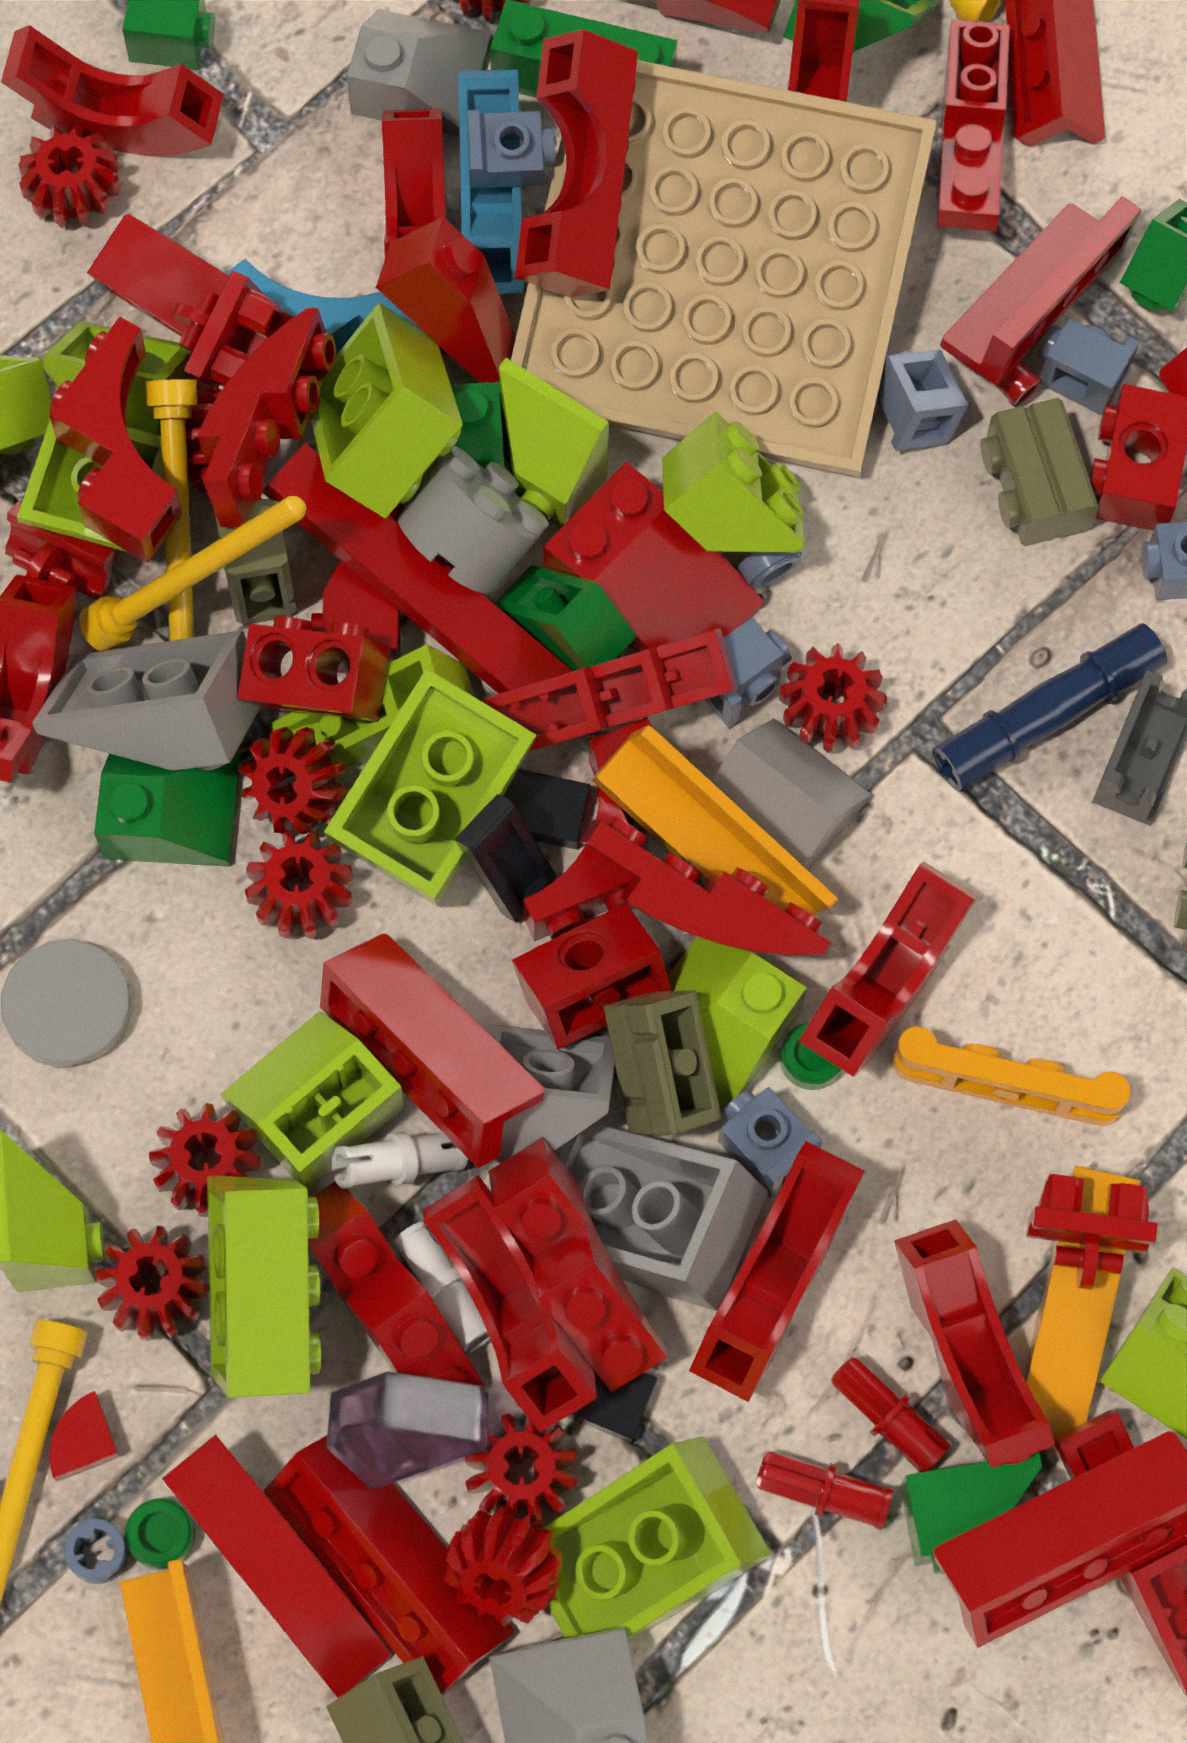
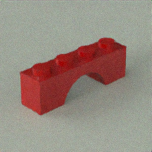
M585 29L543 39L536 99L549 111L559 127L566 151V174L563 187L555 202L547 210L536 216L522 218L515 279L569 297L608 291L611 287L638 59L637 50Z

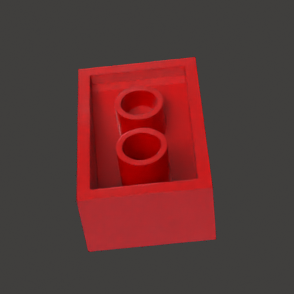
M627 462L543 546V568L598 582L637 635L628 645L636 653L719 628L724 638L751 619L763 606V599L751 586L749 587L746 580L720 551L705 550L664 511L663 491Z

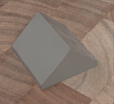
M774 718L739 738L711 780L715 786L807 870L871 797L867 790L808 744L800 741L799 737Z

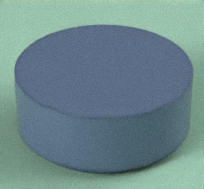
M800 550L797 552H753L740 563L738 570L749 587L758 589L778 580L795 568L801 561L802 553Z

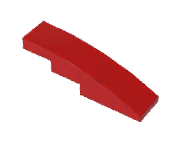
M719 628L500 693L480 701L536 734L537 737L529 751L731 692L737 690L738 686L723 635Z
M1108 1410L1054 1438L1055 1448L1070 1479L1134 1448L1119 1413L1113 1410ZM1187 1543L1121 1575L1120 1579L1184 1695L1187 1696Z
M216 1434L162 1478L164 1483L337 1698L358 1686L393 1656Z

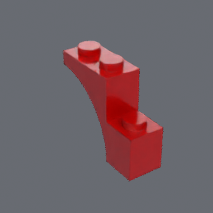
M798 0L788 83L789 91L847 102L860 0Z
M119 316L108 333L101 331L92 340L85 354V365L74 381L66 380L57 389L50 403L49 416L58 441L102 466V468L94 467L91 469L78 490L77 498L79 501L77 503L84 526L142 561L149 563L181 517L182 509L177 489L163 481L150 469L140 457L127 433L126 410L128 396L138 368L147 354L141 328Z
M648 717L589 740V765L594 776L633 732L648 725L651 726ZM596 785L599 799L596 820L603 821L607 825L611 824L615 816L628 824L635 821ZM585 845L576 860L560 877L538 893L523 899L524 921L534 942L547 936L554 939L586 923L585 920L626 903L619 899L633 876ZM628 904V906L630 907L631 910H633V909L635 908V907H633V906H631V905Z
M541 1137L489 1170L494 1211L531 1256L538 1300L610 1391L613 1392L667 1359L665 1343L639 1308L602 1244L585 1205L579 1182L546 1139Z
M807 1141L804 1142L748 1256L713 1317L689 1372L747 1402L750 1401L771 1364L796 1309L823 1263L865 1170Z
M477 1175L423 1209L424 1223L452 1262L484 1322L497 1357L503 1386L539 1433L597 1399L594 1369L538 1300L531 1256L494 1211L491 1191L480 1176Z
M336 1181L312 1196L316 1197L318 1202L319 1233L317 1238L308 1239V1257L313 1265H317L319 1272L328 1281L367 1333L412 1399L420 1414L430 1425H433L483 1389L485 1385L428 1291L396 1258L368 1210L348 1189L340 1188Z
M955 1219L894 1240L911 1309L932 1338L948 1405L989 1466L994 1468L1003 1464L1020 1463L1029 1459L1034 1453L1055 1446L1050 1422L1035 1400L1003 1330L986 1281L978 1248L959 1222Z

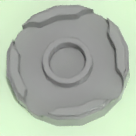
M76 939L49 941L26 952L9 971L1 992L2 1020L16 1047L33 1061L55 1068L75 1067L74 1064H81L88 1060L93 1062L105 1056L123 1037L131 1015L129 985L117 961L100 947Z

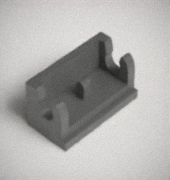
M1146 670L1092 803L1151 826L1187 738V689L1182 692L1180 698L1167 695L1162 691L1164 685L1163 676Z

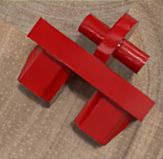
M232 270L220 296L205 289L196 309L182 303H178L173 316L187 325L178 345L192 352L183 371L198 380L197 383L206 389L219 388V386L225 387L239 367L250 357V355L237 350L246 330L268 339L278 330L284 318V311L266 297L249 277Z
M17 501L7 512V521L10 522L11 530L5 546V554L13 558V564L26 570L27 577L77 587V591L95 600L105 597L110 591L112 567L120 550L19 523L17 516L21 503Z
M1049 1174L1045 1181L1038 1206H1035L1028 1217L1026 1237L1079 1244L1080 1248L1056 1245L1053 1257V1265L1077 1268V1288L1092 1290L1097 1271L1121 1274L1123 1254L1101 1252L1099 1247L1146 1254L1149 1245L1156 1243L1158 1223L1148 1221L1147 1187L1111 1183L1107 1192L1105 1215L1081 1212L1083 1179L1073 1176Z

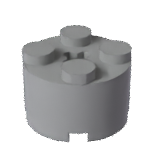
M456 446L439 460L421 482L413 497L405 502L400 510L401 513L398 515V523L402 531L423 556L432 562L439 554L455 566L448 574L449 577L471 590L485 594L492 592L504 580L549 526L547 519L539 510L529 503L522 501L514 493L519 483L508 470L493 461L484 468L477 464L465 451Z

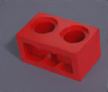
M275 616L273 626L249 624L237 699L269 709L379 722L390 646L369 639V628L349 623L331 622L330 633L311 631V621L287 616ZM289 651H292V665L289 671L282 676V660ZM346 657H349V672L346 678L339 683L337 679L338 667Z

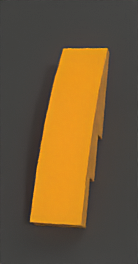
M1075 1165L1071 1171V1176L1084 1180L1081 1212L1105 1215L1107 1192L1111 1183L1140 1185V1180ZM1058 1241L1054 1243L1043 1301L1038 1309L1024 1377L1039 1407L1050 1422L1053 1438L1087 1422L1121 1275L1097 1271L1092 1290L1077 1288V1268L1053 1265V1257L1056 1245L1080 1248V1245ZM1099 1247L1101 1252L1123 1254L1124 1262L1126 1251Z

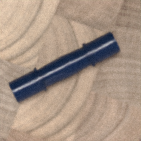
M1140 623L1095 651L1085 652L1080 656V663L1038 684L999 712L987 711L983 714L982 719L933 748V757L941 774L955 790L960 791L1008 761L1014 762L1019 759L1020 750L1064 728L1100 702L1111 703L1116 700L1118 694L1140 682L1146 670L1155 673L1167 665V655L1161 641L1150 627Z

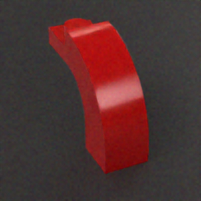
M31 25L14 31L1 79L2 84L34 104L31 119L51 130L53 124L63 135L69 134L78 123L84 129L86 137L100 132L101 136L106 140L107 149L142 156L178 155L211 146L224 96L221 91L183 64L148 75H124L102 70L75 57Z
M442 108L382 111L385 257L392 241L442 217L446 219Z
M16 574L0 595V781L10 783L16 773L28 775L46 739V736L36 733L32 722L65 672L73 629L77 587Z
M926 862L919 864L862 956L848 974L830 988L800 1037L799 1042L851 1076H856L884 1045L914 1003L948 951L949 943L977 900L978 895Z

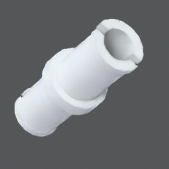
M402 1131L388 1134L384 1141L335 1147L331 1163L332 1172L347 1169V1174L337 1175L334 1179L340 1188L348 1189L356 1185L390 1180L395 1185L412 1183L418 1175L450 1170L460 1171L466 1167L468 1158L458 1147L452 1148L453 1142L443 1132L410 1137L408 1133Z
M424 1221L413 1224L401 1232L393 1241L394 1247L401 1253L419 1283L428 1291L464 1352H472L491 1340L466 1286Z

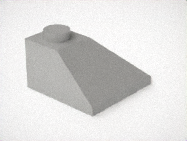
M378 9L360 28L347 73L351 114L382 120L383 110L442 108L443 133L460 136L458 71H483L492 40V32Z
M490 1024L488 1033L544 1087L542 1102L504 1122L499 1158L493 1161L502 1163L541 1137H544L555 1151L608 1114L615 1068L610 1037L587 1035L557 1050L545 1030Z
M624 1627L489 1654L505 1743H649Z

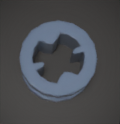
M93 1518L82 1521L70 1531L65 1540L64 1556L66 1564L78 1578L87 1583L100 1585L111 1582L122 1573L128 1561L129 1549L124 1536L115 1525L106 1520ZM99 1534L111 1537L105 1544L109 1549H114L112 1559L110 1561L99 1560L94 1570L83 1567L82 1565L88 1559L83 1554H79L81 1544L83 1542L94 1543Z

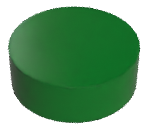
M806 1022L794 1027L786 1035L781 1048L780 1065L787 1079L797 1087L806 1090H820L833 1084L840 1076L842 1069L799 1042L800 1037L810 1023Z
M164 1498L151 1499L140 1504L131 1513L125 1528V1540L129 1551L138 1562L151 1569L165 1570L169 1569V1561L181 1558L184 1561L188 1557L195 1542V1527L191 1517L180 1504Z

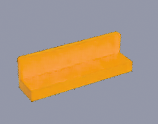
M649 725L633 732L591 779L670 853L701 872L702 874L699 879L704 884L714 869L725 871L731 875L738 866L765 883L769 889L763 897L783 911L792 902L814 916L817 912L830 910L838 900L832 892Z
M181 1558L169 1561V1570L120 1581L151 1743H225L189 1568Z

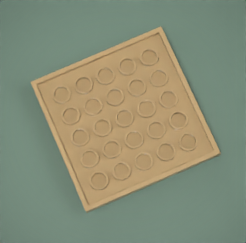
M637 60L636 88L632 101L628 135L629 147L625 160L621 194L622 206L618 219L614 253L615 265L610 290L569 297L528 283L511 361L609 421L610 426L683 440L713 412L717 411L730 425L737 421L745 426L756 439L760 448L758 452L765 458L860 477L937 120ZM562 136L545 210L555 202L565 180L566 151Z

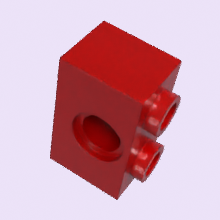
M1123 384L1116 406L1105 404L1099 427L1098 440L1108 442L1105 460L1094 459L1090 475V483L1094 495L1098 496L1097 504L1099 508L1095 519L1154 531L1156 524L1171 522L1177 505L1187 450V396ZM1140 452L1146 455L1151 462H1135L1126 453Z
M627 903L596 916L590 921L512 959L525 1001L557 1050L606 1026L604 1006L644 993L672 991L660 949Z

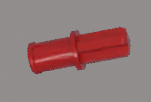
M851 1357L847 1359L831 1378L832 1384L875 1425L870 1433L874 1437L878 1433L906 1457V1460L919 1473L927 1472L952 1445L948 1439L946 1440L935 1428L929 1425L908 1403L911 1397L907 1393L899 1399L858 1358Z
M774 1451L766 1452L756 1478V1487L759 1490L816 1508L814 1514L821 1517L823 1511L874 1526L878 1530H882L894 1490L835 1472L837 1465L830 1463L828 1469Z

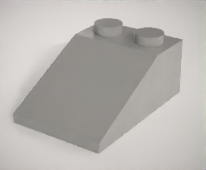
M240 630L75 655L32 722L37 734L172 771L196 767L200 770H213L226 763H230L261 707L237 699L247 641L244 632Z
M595 1123L563 1144L558 1156L579 1182L584 1202L594 1227L620 1277L663 1296L718 1311L763 1207L768 1191L737 1160Z

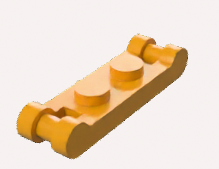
M914 1026L905 1030L901 1034L893 1057V1068L896 1074L906 1081L1097 1126H1107L1115 1122L1130 1097V1085L1119 1073L1107 1071L1099 1074L1093 1080L1067 1074L1062 1065L1045 1059H1029L1024 1064L1001 1058L1002 1054L1000 1051L985 1045L966 1044L963 1046V1049L937 1043L935 1035L924 1027Z

